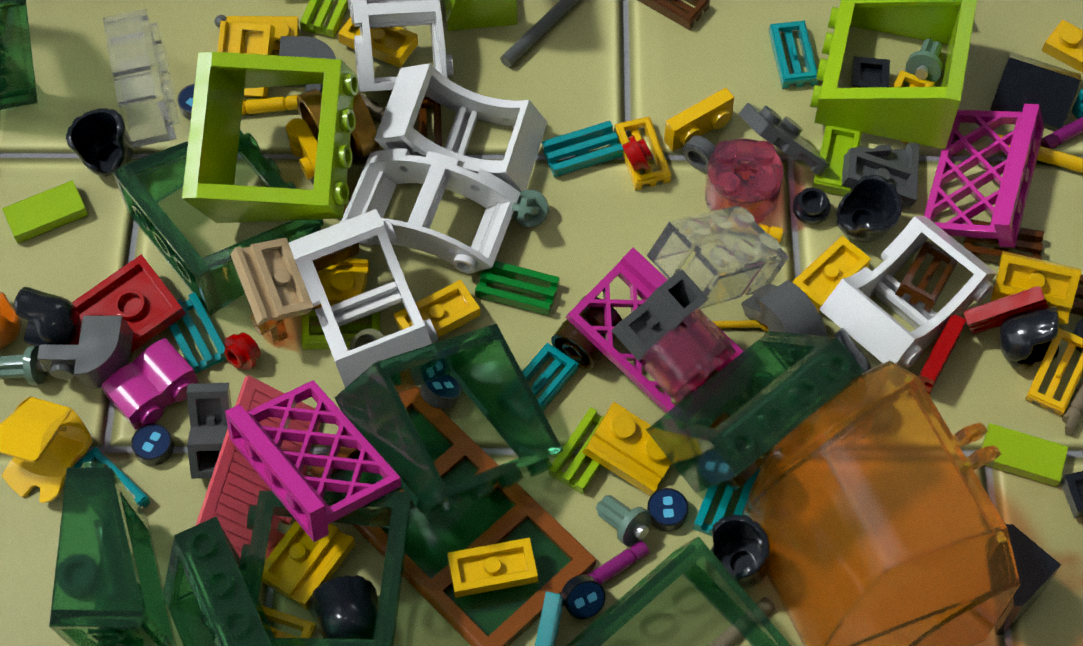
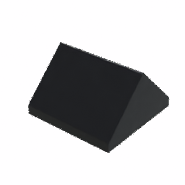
M1011 52L990 110L1022 112L1024 104H1039L1044 128L1056 131L1062 128L1081 81V74Z
M1013 524L1003 525L987 554L996 635H1005L1042 595L1061 566L1059 562Z

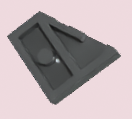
M747 103L740 111L739 115L759 136L781 149L793 159L799 156L817 175L821 176L830 165L800 135L803 129L791 118L785 116L782 120L774 110L766 105L760 109Z
M909 143L903 149H892L890 145H880L872 149L867 147L850 148L844 155L842 186L853 189L860 178L865 175L881 176L896 186V190L900 194L902 206L910 208L917 201L920 144Z

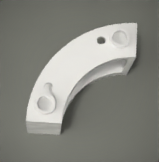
M348 0L351 22L354 24V27H360V35L354 36L356 69L360 92L393 90L397 77L374 78L370 28L429 25L434 68L446 78L453 76L452 54L446 55L440 0Z
M429 63L400 69L375 140L384 149H408L409 155L425 157L427 152L430 151L459 159L457 166L477 174L480 168L502 179L517 191L522 192L527 188L547 121L530 100H502L477 94L452 82ZM425 95L457 112L445 148L430 141L413 128ZM477 119L514 127L504 160H484L465 156Z
M405 148L385 149L370 153L341 222L377 209L382 221L390 220L398 241L392 243V245L410 247L435 255L453 264L457 270L467 274L493 267L514 212L512 211V205L517 203L519 199V191L484 169L480 168L477 174L457 166L459 159L444 154L428 151L425 157L409 155L408 149ZM397 184H423L408 222L383 218ZM445 189L459 193L486 208L471 247L445 234L429 229ZM377 236L359 242V244L365 246L380 244Z
M377 209L289 242L313 307L322 305L321 308L315 311L346 391L375 380L378 382L437 358L432 343L439 341L431 319L423 321L392 247V243L398 241L390 220L382 221ZM377 236L394 281L330 306L312 260ZM404 303L413 326L348 351L339 329L340 326L396 304Z
M914 216L898 237L883 251L881 259L884 261L877 268L871 271L865 267L856 274L843 278L819 310L840 328H844L853 339L890 370L902 365L908 368L916 362L923 350L941 335L950 316L954 314L960 316L974 300L980 303L987 297L994 287L990 281L997 273L925 216ZM928 238L974 274L938 313L934 310H931L930 313L923 310L925 304L921 301H918L916 305L910 303L911 296L904 293L902 298L895 295L901 283L893 278V276ZM874 294L913 326L915 330L908 331L873 302L870 297Z

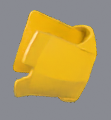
M30 396L22 401L15 411L0 423V453L14 457L1 476L21 497H27L32 489L38 486L40 488L39 502L47 503L53 501L60 495L65 478L77 460L87 452L93 443L92 437L81 418L72 408Z

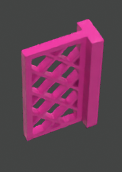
M1024 104L1022 112L958 110L946 149L941 151L924 216L950 236L998 239L1000 247L1015 248L1044 132L1040 105ZM960 123H976L979 128L966 136H963L958 131ZM1002 124H1015L1014 130L1002 138L993 131ZM987 134L994 143L978 152L971 144ZM965 148L972 156L955 166L950 160L951 156ZM1002 150L1007 155V159L993 168L985 159ZM980 164L987 172L970 182L963 173ZM958 178L964 186L948 196L942 190L943 186ZM994 179L1000 185V188L985 198L978 189ZM972 194L979 202L962 212L955 203ZM948 207L956 215V217L946 223L934 222L935 215ZM984 210H987L992 215L990 225H974L970 221L971 218Z
M633 247L565 318L682 428L749 356L700 309L672 334L680 335L687 341L688 354H668L667 339L660 344L661 354H646L639 361L633 354H620L613 347L612 334L614 333L611 330L615 326H612L611 307H631L632 313L658 287L668 280ZM617 276L630 288V300L610 299L609 284ZM603 291V299H595ZM586 307H604L605 326H591L580 314ZM641 361L661 362L662 381H649L642 375ZM669 362H688L690 382L670 381ZM696 362H709L720 375L713 382H697ZM671 389H690L691 406L684 414L671 402ZM698 389H706L698 398Z
M314 380L247 412L240 404L225 411L232 443L313 542L329 535L328 524L401 487V477ZM310 397L317 402L315 410L295 408L297 403ZM268 417L282 418L279 428L261 426L259 422ZM291 419L310 421L308 431L287 428ZM319 423L336 424L339 427L337 434L319 433L316 430ZM283 440L303 442L300 453L282 451L280 447ZM311 444L332 446L329 456L308 454ZM340 447L354 448L360 451L358 459L337 456ZM304 465L325 467L322 478L303 476L302 470ZM333 468L354 471L352 480L330 479ZM362 472L380 474L384 478L374 484L359 483ZM326 491L347 493L345 499L330 507L323 499Z

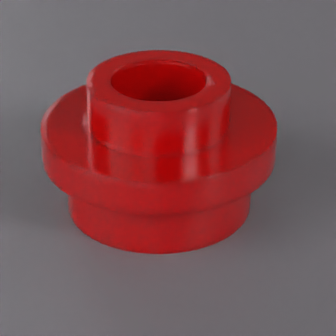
M634 135L628 137L629 142L623 144L622 148L633 170L636 172L642 168L645 171L650 169L647 161L653 159V156L645 140L636 141Z
M241 332L238 335L232 334L225 339L226 349L224 354L231 365L244 370H250L256 365V360L260 358L261 352L258 344L250 335Z

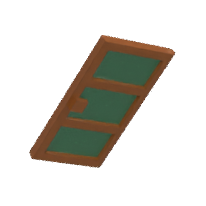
M414 383L409 385L358 428L359 432L401 477V487L344 517L470 646H509L541 617L546 591L561 594L564 585L571 578L587 574L596 566L597 559L440 408L429 405L422 398L420 389ZM340 447L337 457L358 459L360 451L354 448ZM312 466L305 476L322 478L325 467ZM333 468L330 479L351 481L354 471ZM362 472L359 483L374 484L384 478L380 474ZM326 491L324 497L334 505L345 499L347 493ZM530 537L538 582L455 598L447 553Z

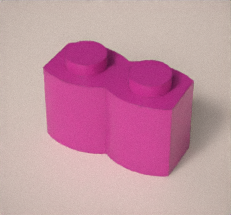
M164 338L145 349L134 362L114 372L101 387L111 403L136 430L146 424L158 421L163 414V410L168 405L187 399L188 384H197L199 381L193 368Z

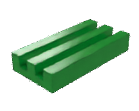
M494 261L492 268L481 272L480 282L475 288V297L549 316L560 284V277ZM488 283L510 289V291L519 294L527 293L543 297L546 299L545 301L518 295L515 293L495 289L492 287H488Z

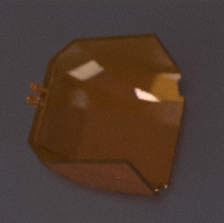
M892 361L866 371L830 392L804 412L781 435L761 465L742 515L758 522L768 536L770 568L767 576L803 646H974L986 640L1020 586L1007 526L974 472L975 469L997 459L1001 452L998 447L992 445L979 449L966 458L961 447L981 439L988 432L984 424L974 423L952 435L919 377Z

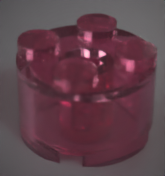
M753 139L726 140L717 144L708 162L704 190L706 204L712 212L714 210L728 220L735 219L760 223L764 220L765 216L775 210L783 179V165L773 144L768 141Z
M697 308L682 320L685 323L683 326L680 324L674 330L668 331L639 361L651 377L676 403H679L690 392L695 391L710 377L709 374L717 367H721L736 353L729 340L700 308Z

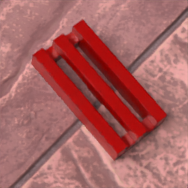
M1036 286L965 310L964 316L968 327L974 335L1001 326L1003 321L1009 316L1048 308V304L1041 287Z
M955 314L950 316L919 375L914 388L916 394L928 399L960 338L966 319Z

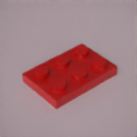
M141 254L72 302L79 312L80 327L77 337L71 345L79 344L83 315L123 316L134 331L132 353L182 318L186 313Z

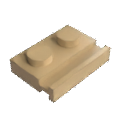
M287 238L255 243L246 248H241V246L235 247L230 254L257 325L269 320L278 321L305 315L314 308Z

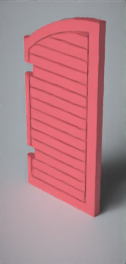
M248 375L244 378L235 406L240 404L247 412L285 393ZM303 402L297 403L295 407L315 410V408ZM268 417L259 423L261 426L279 428L282 418ZM291 419L287 429L308 431L310 421ZM319 423L316 432H319L321 423ZM228 429L185 557L216 566H243L268 558L285 535L277 531L279 522L290 525L292 515L232 443ZM283 440L280 448L282 451L300 453L303 442ZM304 465L303 467V476H305L308 465Z

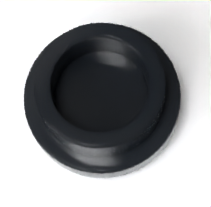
M814 187L806 188L798 193L792 205L794 215L800 221L807 224H818L828 217L831 208L827 195L822 190Z

